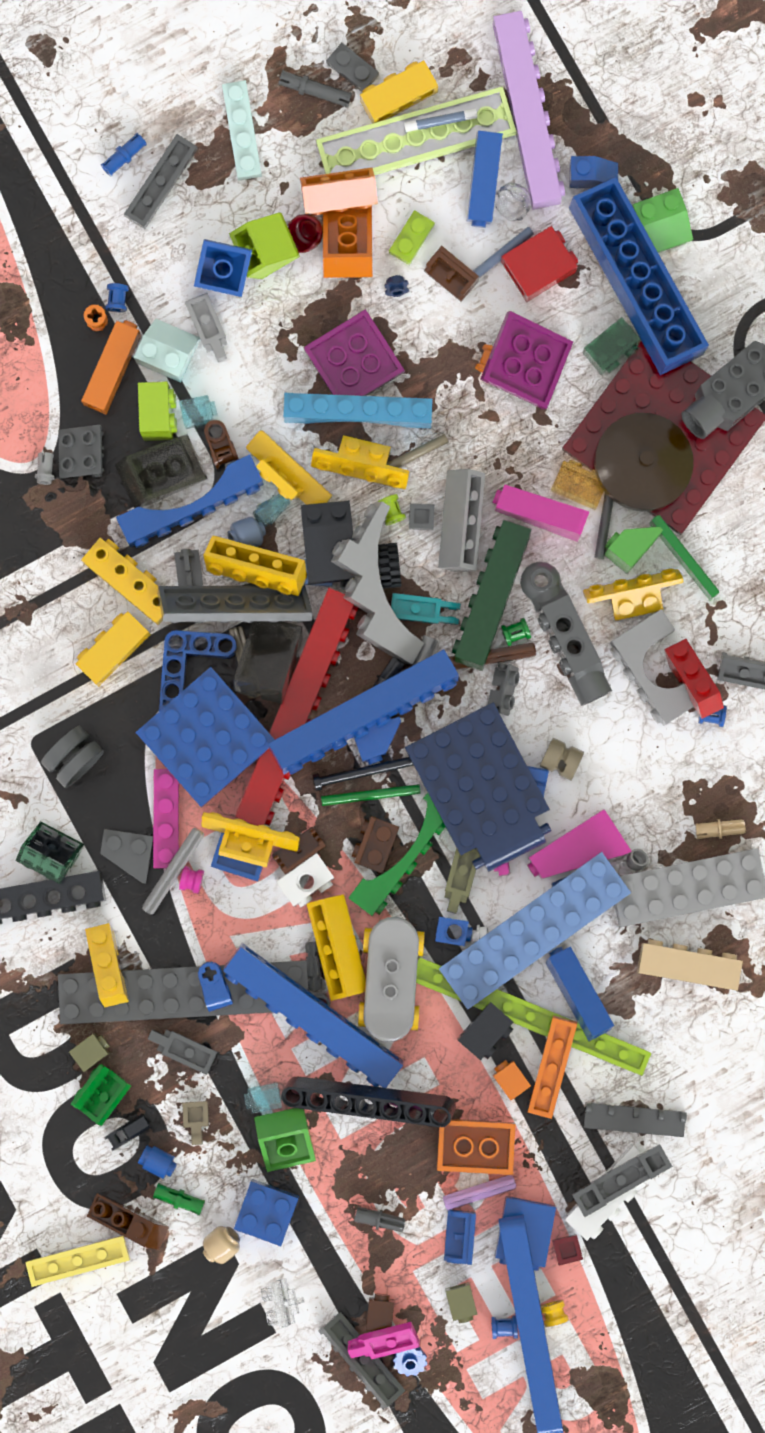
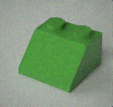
M679 188L632 204L658 253L693 240L688 212Z
M660 527L624 529L621 534L615 532L605 546L607 548L605 556L628 574L659 538L663 529Z
M291 1108L254 1117L258 1142L267 1172L316 1161L304 1109Z

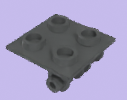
M101 425L58 430L59 478L86 475L102 477V472H104V468H102V458L104 457V454H102V450H104L102 436L104 432H101Z

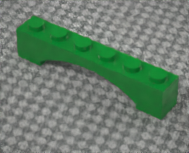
M428 793L423 798L427 802L423 826L410 850L395 866L384 874L369 881L363 878L348 898L371 916L375 913L381 914L388 904L384 900L390 893L396 894L403 884L399 880L405 873L411 874L418 864L414 860L420 853L425 855L433 843L429 841L435 833L440 835L445 829V825Z

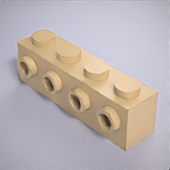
M648 939V944H641L637 973L738 991L743 961L737 960V955L722 952V957L712 955V950L698 948L697 953L687 951L688 946L673 944L672 948L663 947L662 941Z

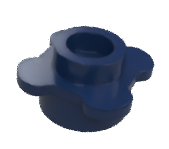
M400 275L389 277L384 285L387 289L385 295L399 297L408 293V281Z

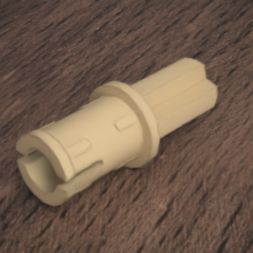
M717 819V822L695 824L697 839L710 837L722 839V836L744 834L746 831L745 821L742 819L720 822V819Z

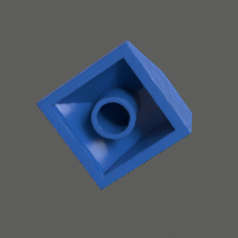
M204 239L194 287L242 297L252 249Z

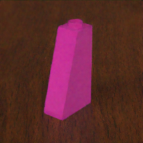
M505 484L502 491L497 490L493 503L497 504L496 512L578 542L589 515V511Z
M604 809L528 858L530 863L527 866L534 877L539 875L541 879L578 869L601 852L609 860L626 855L631 852V849Z

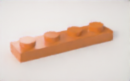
M553 1015L528 1113L552 1119L577 1027L576 1021Z

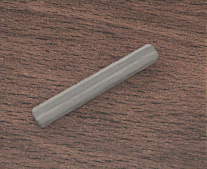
M197 828L191 830L144 902L142 909L145 912L154 914L203 839L204 833Z

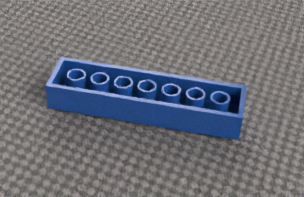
M612 178L573 196L569 210L659 374L663 375L703 356L709 344L617 178Z

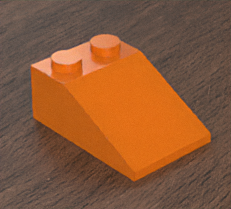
M372 206L365 209L353 207L343 212L332 210L323 213L324 278L373 277Z

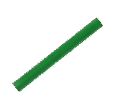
M420 784L321 796L322 806L415 795L421 794Z

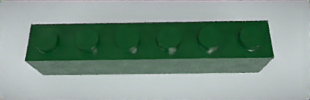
M503 520L501 527L496 526L492 540L496 541L494 548H489L484 560L485 563H488L485 572L480 571L476 585L480 586L477 595L472 594L468 604V608H471L469 617L464 616L460 630L464 632L461 640L456 639L452 649V653L455 654V662L483 671L526 551L532 529Z

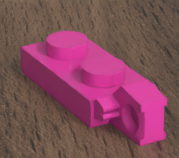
M407 1322L358 1336V1338L349 1340L347 1350L351 1358L365 1355V1357H371L372 1360L418 1348L420 1340L412 1322Z

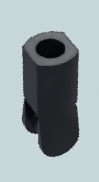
M142 1113L104 1138L110 1141L113 1146L111 1150L113 1151L149 1130L151 1125ZM121 1130H123L124 1134L127 1137V1139H125L122 1142L116 1134Z

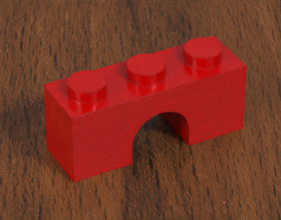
M684 639L664 649L670 669L678 682H683L690 701L701 719L723 709L724 706L719 689L688 640Z

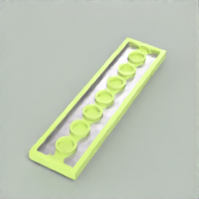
M502 86L316 139V144L325 174L372 167L374 175L475 147L478 130L503 133L502 139L516 135L517 131ZM475 108L477 111L476 119L405 132L404 122Z

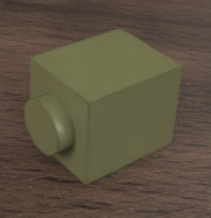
M94 1033L69 1051V1053L82 1071L86 1072L110 1054L107 1049L110 1045L103 1035L97 1036Z
M467 1282L445 1288L453 1321L458 1320L459 1323H466L474 1320L473 1316L478 1314L470 1283Z

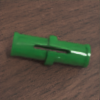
M158 1183L153 1195L154 1199L174 1205L173 1208L177 1210L182 1208L199 1216L205 1200L186 1194L185 1190L180 1189L178 1191L161 1183Z

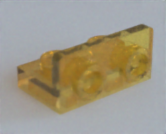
M569 460V462L563 461L551 492L596 510L604 490L599 484L595 470L587 471L582 468V464L574 460Z

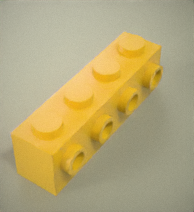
M212 535L203 554L206 571L211 574L230 577L238 582L252 583L264 589H274L285 595L299 596L307 578L305 560L214 535Z
M99 538L81 561L159 626L163 619L157 595L158 585L154 583L157 579L147 570L142 573L137 569L138 563L128 554L125 557L117 552L119 547L110 539H107L105 542Z
M344 894L307 903L330 1000L333 1001L364 993L366 979Z

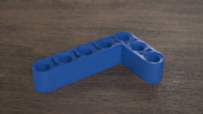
M178 630L169 632L164 641L159 711L174 699L166 696L168 687L177 686L179 694L185 690L187 656L231 658L237 650L235 639L231 635ZM181 637L183 645L179 649L171 648L170 641L172 638ZM203 638L207 640L208 646L205 650L198 651L195 649L194 645L198 639ZM224 640L232 642L233 645L232 649L226 653L219 650V645ZM173 661L181 663V670L175 674L168 671V666Z

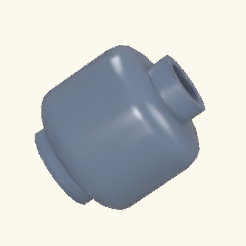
M247 517L232 523L227 534L229 540L259 547L263 544V536L266 535V530L261 521L257 522L255 518Z

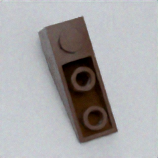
M98 1193L87 1214V1217L133 1242L156 1250H160L169 1226Z

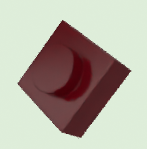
M577 1234L552 1240L559 1266L583 1260Z

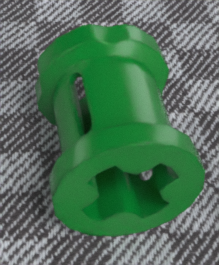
M521 618L520 622L509 626L501 625L507 646H511L512 642L524 638L531 639L525 618Z

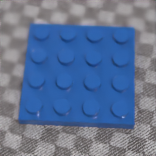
M212 667L207 669L136 731V734L201 808L269 749L268 743L275 740Z

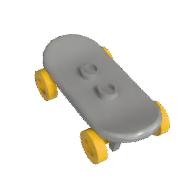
M387 917L380 920L373 929L365 928L363 953H368L365 1002H360L358 1027H366L373 1037L385 1042L402 1039L410 1030L418 1031L420 1006L415 1005L418 956L423 957L424 932H416V929L410 922L399 917Z

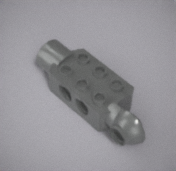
M753 341L701 384L695 394L696 401L681 413L684 424L696 437L704 439L716 428L726 431L730 430L765 400V345L763 343Z
M547 562L530 564L521 575L520 584L522 591L531 599L535 612H539V618H537L543 632L548 631L550 635L548 643L554 654L558 652L561 658L559 662L560 668L565 676L569 674L570 678L568 680L580 705L584 706L612 692V689L605 676L602 662L569 594L563 588L560 573L553 565ZM538 575H543L547 578L548 584L545 587H539L535 584L534 578ZM560 622L566 624L568 631H559L556 624ZM567 646H577L579 653H569Z

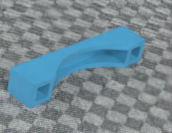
M284 393L283 418L284 423L367 422L406 428L431 429L432 399Z

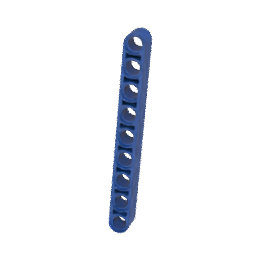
M524 1214L499 1218V1227L537 1433H564Z

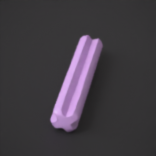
M507 1175L443 1196L445 1208L451 1210L516 1188V1183L512 1175Z

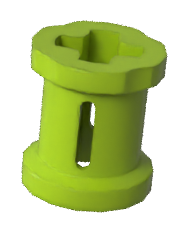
M397 494L378 501H382L390 506L384 521L386 526L406 519V515L402 514L397 501L399 499Z

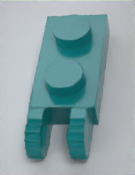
M393 593L391 608L399 620L458 625L459 619L456 617L440 616V608L460 610L461 604L441 601L442 599Z

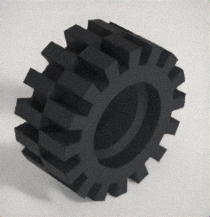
M397 543L378 544L382 588L401 587Z

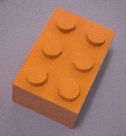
M451 1119L447 1126L439 1127L437 1171L513 1175L516 1124L514 1122Z

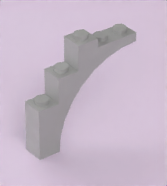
M382 501L374 502V504H370L364 513L366 518L362 526L359 525L352 535L354 540H342V542L339 541L332 551L334 556L331 562L355 576L354 579L351 578L345 587L346 594L343 598L367 612V615H364L357 625L359 630L356 635L390 656L397 658L403 664H413L424 642L409 632L396 617L383 591L378 569V542L382 525L390 506Z

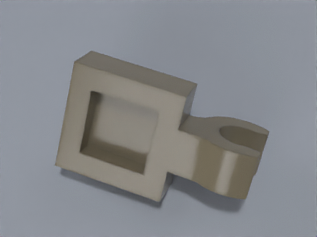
M208 1101L182 1102L183 1128L191 1127L192 1145H203L202 1127L209 1126Z

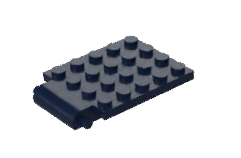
M494 702L405 747L460 856L476 848L480 856L472 861L476 870L485 866L487 871L490 872L546 843L544 835L552 830L548 823L539 826L535 817L549 811L550 808Z

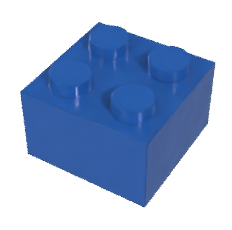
M252 1179L234 1230L281 1247L299 1196Z

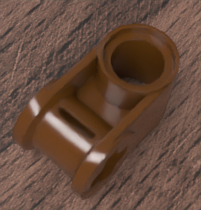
M216 419L209 421L205 425L204 433L215 467L220 469L221 465L237 461L239 458L224 423ZM212 427H220L223 430L222 435L218 438H212L209 435Z

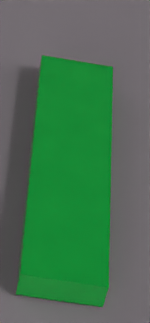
M660 515L653 518L649 525L663 529L659 536L705 596L709 601L719 594L717 587Z

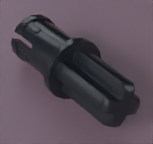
M395 657L391 658L380 676H376L378 679L372 688L399 674L404 667L403 662Z

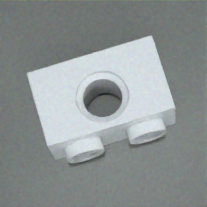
M316 853L276 883L294 907L299 905L301 908L313 900L310 895L319 890L320 893H323L333 885L331 880L334 879V876ZM304 875H310L314 879V885L310 889H303L300 885V879Z

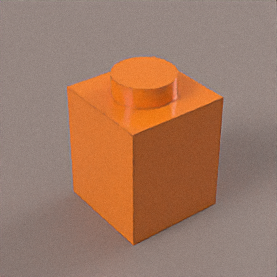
M504 1060L494 1068L496 1073L493 1074V1077L510 1101L531 1087L513 1060L510 1063Z

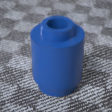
M148 1145L138 1161V1164L143 1166L142 1169L162 1179L166 1175L171 1177L177 1166V1163L174 1162L175 1156L155 1146L152 1148Z

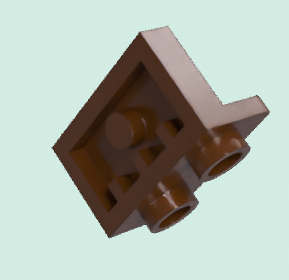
M371 816L370 821L365 819L360 832L364 834L362 843H356L351 856L356 858L354 863L383 873L399 826Z

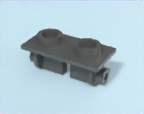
M182 549L181 552H175L178 586H203L199 549Z
M498 663V667H495L492 685L500 686L499 691L490 690L488 704L494 702L499 713L509 716L510 710L513 709L515 703L513 694L515 686L519 683V668L512 664Z

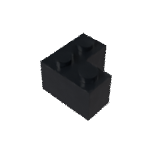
M489 1002L457 1040L479 1060H482L483 1057L488 1060L497 1050V1047L494 1046L500 1038L505 1040L514 1030L511 1027L513 1021L494 1004Z

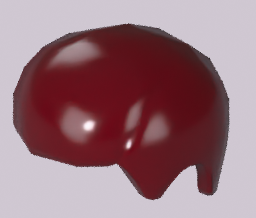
M299 214L287 224L298 253L309 252L321 243L323 227L317 217L310 214Z

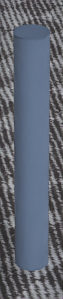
M527 227L474 269L473 272L479 278L501 261V257L534 235L531 228Z

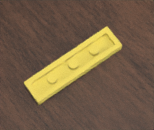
M118 1236L29 1260L25 1263L31 1286L34 1287L130 1260L125 1237Z

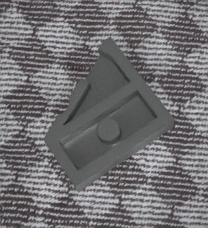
M104 829L100 854L141 883L147 884L153 836Z

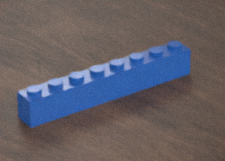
M443 649L268 743L269 749L283 774L288 772L294 774L303 768V764L308 761L316 762L325 756V752L331 749L335 751L344 747L347 744V740L353 737L358 739L365 736L369 732L368 729L373 726L381 727L391 721L390 717L398 713L403 715L413 709L412 705L420 701L421 703L430 701L435 697L434 694L442 689L444 692L452 689L457 685L456 682L459 679V674Z
M241 943L224 966L225 977L230 982L236 985L238 982L246 987L245 992L254 999L261 998L266 1002L265 1006L275 1014L280 1012L287 1017L286 1022L296 1029L300 1027L307 1032L306 1036L316 1044L320 1041L327 1047L326 1051L333 1057L338 1058L340 1056L346 1060V1065L356 1073L361 1071L368 1076L366 1080L373 1086L387 1088L403 1067V1060L244 943Z

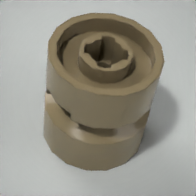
M552 738L540 767L550 772L557 770L559 776L572 781L584 751L573 746L566 748L564 742Z

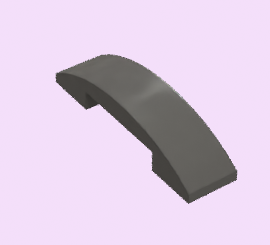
M659 1144L600 1176L572 1194L583 1216L587 1217L606 1206L607 1203L648 1179L658 1176L673 1166Z

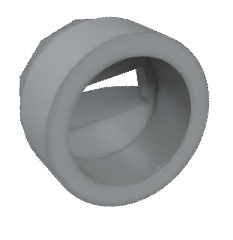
M633 849L628 854L626 863L632 870H641L648 863V856L641 849Z

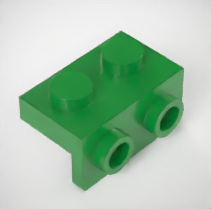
M100 1064L91 1072L85 1085L76 1092L71 1105L82 1111L97 1125L102 1126L131 1085L112 1069Z

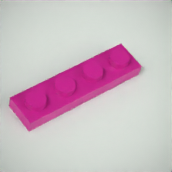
M154 769L153 868L166 869L179 850V782L168 769Z

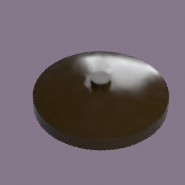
M634 413L618 419L603 433L595 451V473L602 489L619 505L635 511H654L668 506L684 492L693 473V453L687 437L672 421L652 413Z

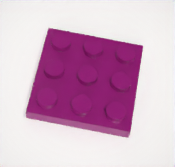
M366 309L303 347L332 395L367 396L405 372Z
M508 311L480 380L543 410L547 409L574 341L512 311Z

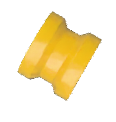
M564 1300L541 1305V1311L545 1316V1327L556 1326L569 1321L568 1315L563 1310L565 1306Z

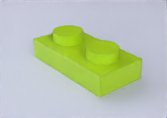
M414 210L389 249V254L410 266L435 226V222Z

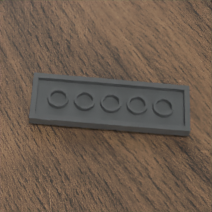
M256 585L158 586L157 595L163 622L227 623L230 621H244L251 623L254 621H312L313 612L305 585H303L299 596L285 595L277 590L264 589Z

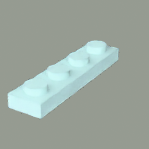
M246 80L222 84L238 181L262 177Z

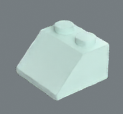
M155 319L143 335L134 355V360L136 364L181 383L198 346L200 337Z

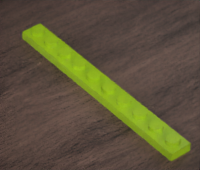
M419 957L416 983L461 1001L439 970L442 966ZM498 989L473 1006L483 1010L491 1002L509 1017L513 1023L546 1037L549 1033L553 1015L568 1019ZM577 1022L571 1047L643 1076L651 1052L607 1034L588 1041Z

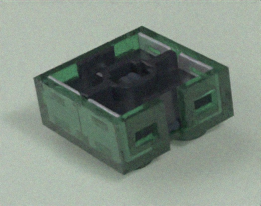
M40 821L22 844L15 861L60 884L68 873L69 868L71 869L78 860L84 844Z

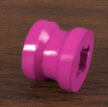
M184 866L179 890L189 889L193 893L199 894L204 870L194 871L190 867Z

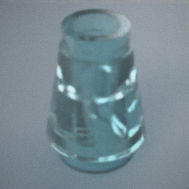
M280 494L275 495L257 505L253 514L258 522L261 521L264 527L268 524L272 525L290 504V501Z

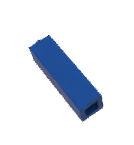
M479 130L476 133L466 218L467 222H472L471 226L486 228V224H491L493 220L503 133Z
M571 946L566 949L559 947L550 952L546 965L588 1041L609 1032L615 1025Z

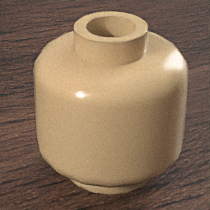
M218 1226L204 1238L203 1254L210 1262L215 1261L216 1263L224 1264L238 1253L240 1237L231 1227Z

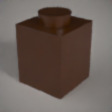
M376 1293L374 1297H369L366 1331H376L392 1327L394 1299H389L390 1295Z

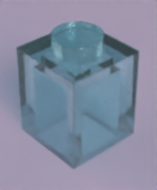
M208 395L179 401L186 429L204 426L209 421L214 420L213 416L218 415L215 401L210 402Z
M278 1082L249 1087L247 1089L248 1093L244 1094L246 1108H251L252 1114L283 1107Z

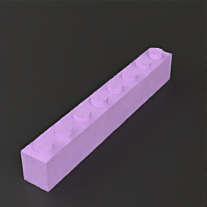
M522 11L493 16V29L511 114L517 131L516 137L531 208L534 210L561 204L562 196H565L563 181H558L557 173L560 172L558 158H553L552 149H555L553 134L548 135L547 126H550L548 111H543L542 103L545 102L543 88H538L537 79H540L538 64L534 65L532 56H535L533 41H528L527 33H530L528 18H523Z

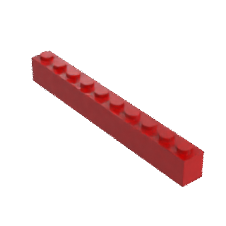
M331 588L327 590L269 732L275 740L311 721L309 717L312 710H318L322 700L318 696L322 687L326 689L331 675L328 674L331 664L336 665L341 653L337 651L340 641L345 643L350 629L346 628L349 619H355L359 607L343 598L345 596L344 593ZM270 749L259 757L235 816L236 819H242L256 826L271 825L275 812L271 810L275 802L280 803L285 790L281 788L284 779L289 780L291 776L289 772L283 774Z

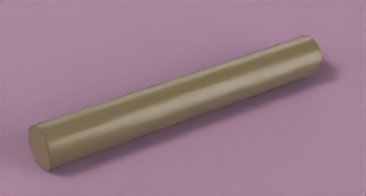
M443 434L388 462L387 465L400 468L449 443L446 435Z

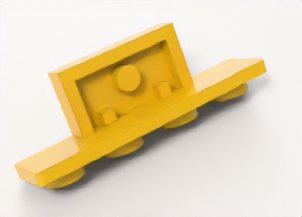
M260 430L246 446V449L260 461L256 467L260 470L259 474L268 482L272 481L278 487L277 491L284 498H290L291 500L299 498L306 505L327 503L332 498V494L263 430Z
M343 435L338 453L318 448L313 450L311 467L400 489H406L409 477V470L387 465L390 446Z
M669 568L653 575L641 574L637 578L630 580L618 579L612 584L592 585L589 589H584L583 594L587 603L611 599L613 616L616 621L663 610L660 588L680 584L684 581L679 569Z
M203 812L201 826L203 828L224 833L219 848L220 856L267 868L273 846L295 852L298 851L300 838L291 832H279L271 830V828L265 825L256 826L248 824L242 819L233 820L225 818L215 812Z

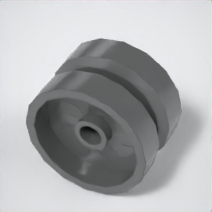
M80 725L63 736L41 761V764L49 772H55L60 769L56 779L64 788L71 786L81 778L104 753V750L97 742L93 741L86 744L89 734Z

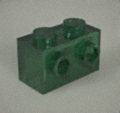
M621 317L584 347L583 354L600 375L606 371L610 374L620 365L618 361L625 355L627 358H630L639 350L637 346L641 339Z

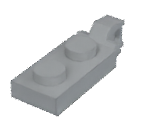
M208 293L185 301L207 353L213 351L218 362L226 360L227 357L222 346L227 345V338Z

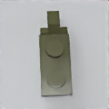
M456 848L445 887L444 897L450 899L447 912L457 914L459 903H466L467 898H469L476 873L472 861L480 857L476 848L461 856Z

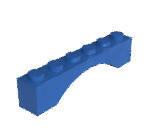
M249 454L228 464L216 485L203 497L191 504L168 510H151L136 507L117 516L116 519L129 546L135 545L136 548H139L149 543L148 539L156 535L163 537L171 533V528L177 525L184 527L194 521L193 518L200 514L203 517L208 516L216 511L215 507L222 504L229 506L237 502L238 497L247 493V496L257 493L261 490L260 486L264 485L263 480Z

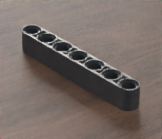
M299 1076L292 1077L281 1094L283 1103L292 1108L433 1127L447 1126L451 1122L456 1110L454 1100L444 1095ZM291 1089L296 1090L299 1094L293 1093ZM316 1093H320L324 1098L317 1096ZM340 1096L346 1097L348 1101L341 1099ZM364 1099L370 1100L373 1104H368ZM389 1103H394L397 1107H392ZM413 1106L420 1107L422 1111L416 1110ZM438 1109L446 1111L447 1114L439 1112Z

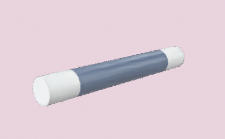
M475 108L404 122L405 132L476 119L477 111Z

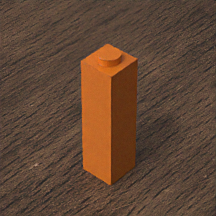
M116 320L81 400L84 406L107 415L141 337L136 324L124 320L123 323Z

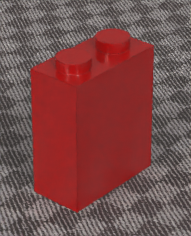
M552 225L501 257L502 265L526 303L577 271V257L573 251L570 250L568 252L564 246L565 239L559 230L555 231Z

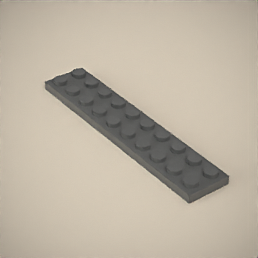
M307 960L270 962L309 991ZM225 965L219 966L229 987L233 1004L211 1012L208 1011L202 986L198 978V971L201 966L121 971L129 1002L105 1008L99 999L94 972L58 974L60 1024L273 1012L265 1006L266 1002L261 998L254 999L245 992L246 987L238 982L236 985L230 982L225 977L226 973L223 971ZM209 966L203 974L205 977H209L210 980H214L213 976L217 972L216 970H211Z

